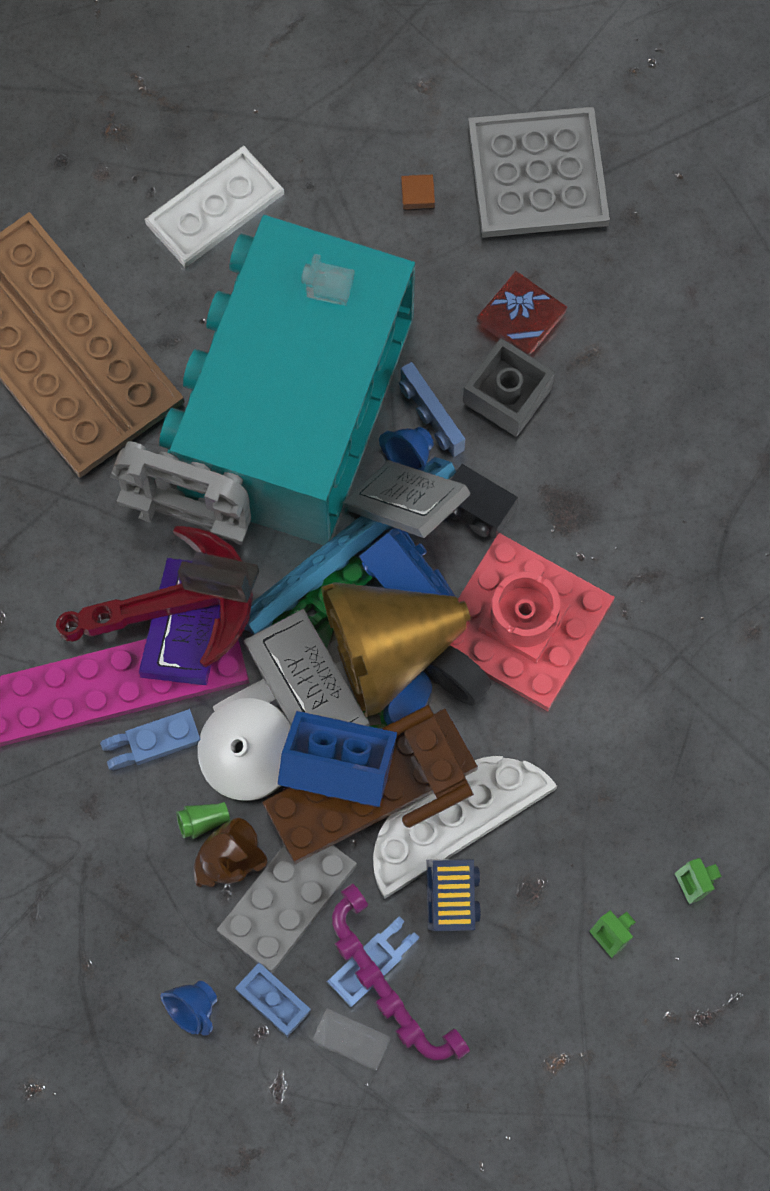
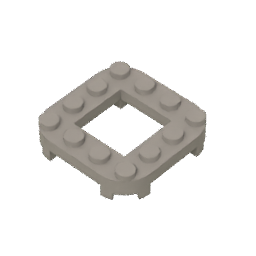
M128 441L125 448L120 450L110 474V478L119 480L121 491L117 499L120 507L126 506L141 511L139 519L150 523L154 512L157 511L209 528L211 533L225 542L229 539L239 545L242 544L251 521L248 493L241 486L243 479L240 476L229 472L221 475L198 462H192L191 464L178 461L176 456L167 452L156 454L147 451L144 446L132 441ZM155 478L205 494V499L198 498V500L185 497L183 492L173 488H167V490L157 488Z

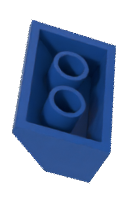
M296 711L282 750L277 785L380 807L387 783L397 732Z

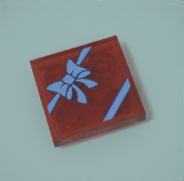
M515 271L477 316L476 322L498 338L504 339L530 356L565 315L567 306Z

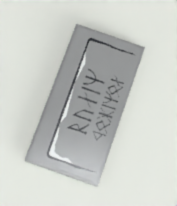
M388 460L350 495L343 504L349 512L425 538L465 501L471 493L464 484Z
M304 609L244 640L247 650L290 725H292L296 711L369 726L368 720Z

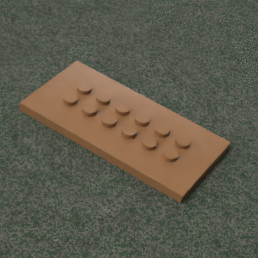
M30 212L0 232V380L77 476L81 478L124 447L128 441L134 440L167 416L171 408L176 409L185 403L184 397Z

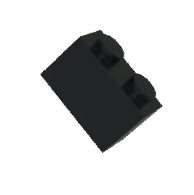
M461 464L451 480L466 485L471 494L449 517L454 520L462 519L470 524L471 529L482 537L490 536L495 539L517 509L518 497L464 464Z

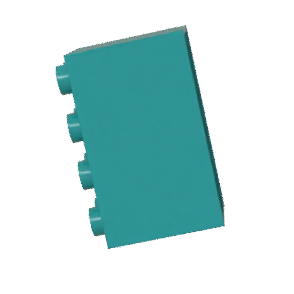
M263 214L255 236L241 233L235 242L229 264V270L237 273L233 292L229 294L218 290L212 300L206 321V328L215 331L209 352L199 349L193 350L183 377V387L192 390L185 412L175 408L169 410L160 433L159 446L168 449L167 453L176 456L178 461L188 464L198 462L221 475L229 472L240 476L243 479L241 486L248 493L251 513L250 522L324 546L332 539L344 507L343 502L348 496L414 318L415 262ZM177 485V490L183 492L185 497L198 500V498L205 499V494Z

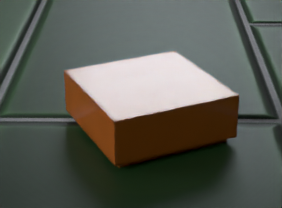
M433 174L401 176L403 210L435 208Z

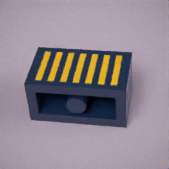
M426 859L428 930H475V922L480 921L481 909L479 901H475V887H479L480 872L479 867L474 866V859Z

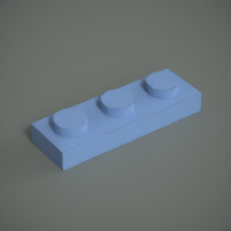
M410 362L401 368L399 386L407 399L413 398L418 406L416 410L424 424H431L436 432L434 437L442 450L448 449L453 457L462 453L465 449V438L414 364Z

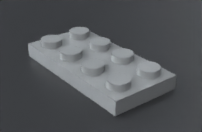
M284 845L217 928V933L257 964L261 963L270 973H273L357 867V863L332 845L294 864Z

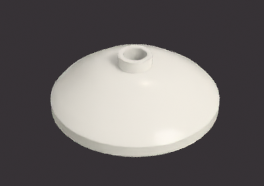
M242 698L222 705L209 717L200 734L198 760L204 777L216 791L232 799L252 801L267 797L281 787V785H277L281 754L291 727L284 713L266 701L255 698ZM242 741L244 745L243 750L237 753L235 745L237 742Z

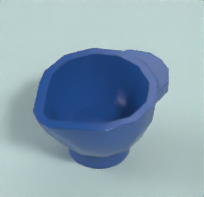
M417 427L414 430L406 428L395 432L387 430L379 437V445L388 460L421 471L424 470L428 461L429 451L434 445L432 436L426 429Z
M197 981L194 985H182L161 993V1001L168 1014L181 1029L190 1034L200 1033L204 1036L212 1032L213 1026L209 1017L212 1013V1006L217 1002V996L207 983Z

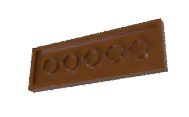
M444 708L435 713V718L464 775L467 776L477 771L478 766L446 709ZM402 733L396 738L380 807L288 788L263 801V806L294 864H297L434 792L405 733Z

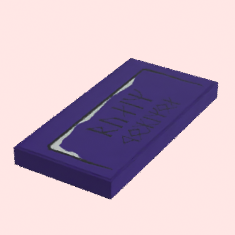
M167 558L159 590L213 574V568L210 563ZM220 605L152 619L139 668L140 678L207 685L211 665L205 668L200 664V660L210 641L215 618H220L221 620Z

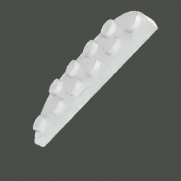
M503 756L484 757L475 760L478 770L465 776L474 793L473 796L411 828L403 825L402 817L437 799L434 793L390 815L380 829L373 855L374 875L383 898L386 899L427 873L426 859H448L555 791L557 785L544 771L527 761L522 762L503 758Z

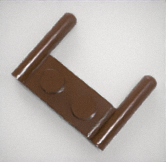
M429 704L381 728L397 732V736L405 733L437 798L404 815L402 822L405 827L411 828L474 795Z

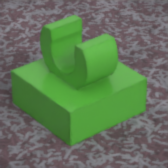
M701 858L689 861L675 872L689 904L702 900L715 890L713 886L714 880L722 877L716 864L705 868Z
M610 910L600 917L589 932L612 958L633 938L629 928L636 922L628 912L617 918Z

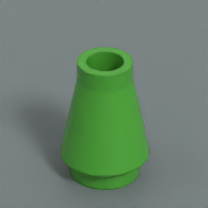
M225 802L184 806V810L177 811L176 813L183 838L191 836L192 839H195L230 821Z

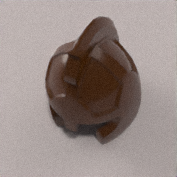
M234 818L223 824L206 839L194 863V879L197 886L213 887L215 882L223 884L236 883L243 880L248 872L252 870L258 872L267 864L266 854L257 847V834L252 825L242 818Z

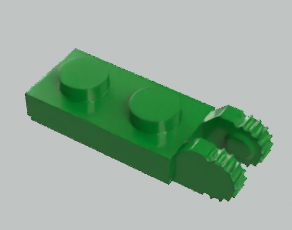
M354 555L349 559V563L344 568L331 573L324 579L323 584L319 588L310 591L305 596V599H302L288 615L291 616L302 609L307 613L313 608L317 614L310 621L315 630H317L325 621L329 622L322 595L323 586L335 582L370 586L376 577H371L363 568L362 562Z

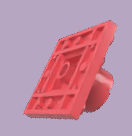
M498 533L458 598L459 602L465 601L471 620L466 622L467 629L450 645L471 658L491 680L549 711L614 602L615 597Z

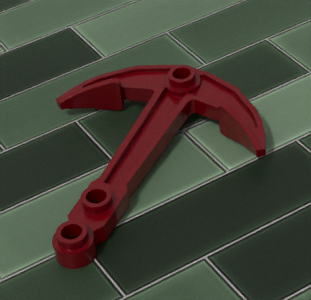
M175 526L173 530L174 535L190 545L205 563L210 561L214 571L213 574L122 601L115 599L83 607L79 613L74 611L65 612L58 617L56 628L62 639L74 642L79 640L84 634L91 637L123 629L132 623L220 605L221 620L220 618H215L210 641L200 660V664L206 668L225 655L237 643L249 621L253 592L246 566L234 548L215 534L198 528ZM234 586H241L236 590H231V588ZM109 619V621L101 623L102 620ZM77 627L75 630L68 632L70 628Z

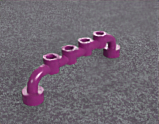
M353 883L341 891L343 899L335 906L332 914V926L340 939L334 944L346 961L353 957L360 969L355 972V975L366 990L373 986L381 998L375 1001V1004L386 1019L392 1015L401 1026L395 1031L406 1048L414 1045L424 1057L431 1060H445L453 1055L458 1060L470 1052V1049L462 1036L454 1028L442 1036L445 1042L444 1045L434 1046L427 1040L420 1026L408 1013L399 996L387 983L378 966L371 960L357 936L346 923L347 913L350 910H353L355 914L360 913L368 907L367 901Z

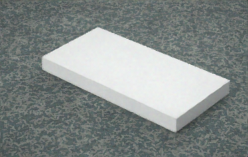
M242 146L145 218V223L186 268L284 195V189L247 148Z

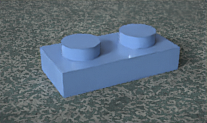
M258 963L235 988L243 998L286 1037L311 1012V1009L261 963Z

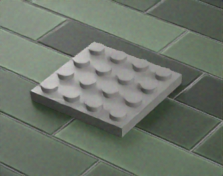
M594 107L468 118L482 237L609 226L610 217Z

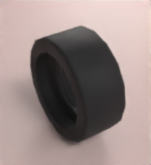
M451 645L426 667L430 676L444 690L461 702L471 706L475 705L491 686L489 677L480 666Z

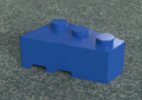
M392 528L359 556L363 561L362 566L371 577H376L384 588L455 596L438 569L433 571L423 558V555L427 553L421 543L416 546L409 534L403 530Z

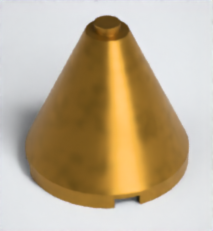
M337 582L322 587L329 624L334 629L338 643L337 650L354 696L361 710H366V713H364L365 717L380 713L467 629L466 622L471 620L465 601L459 602L455 596Z

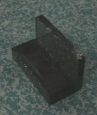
M198 552L195 554L192 563L182 561L178 575L185 590L248 603L260 570L256 564Z

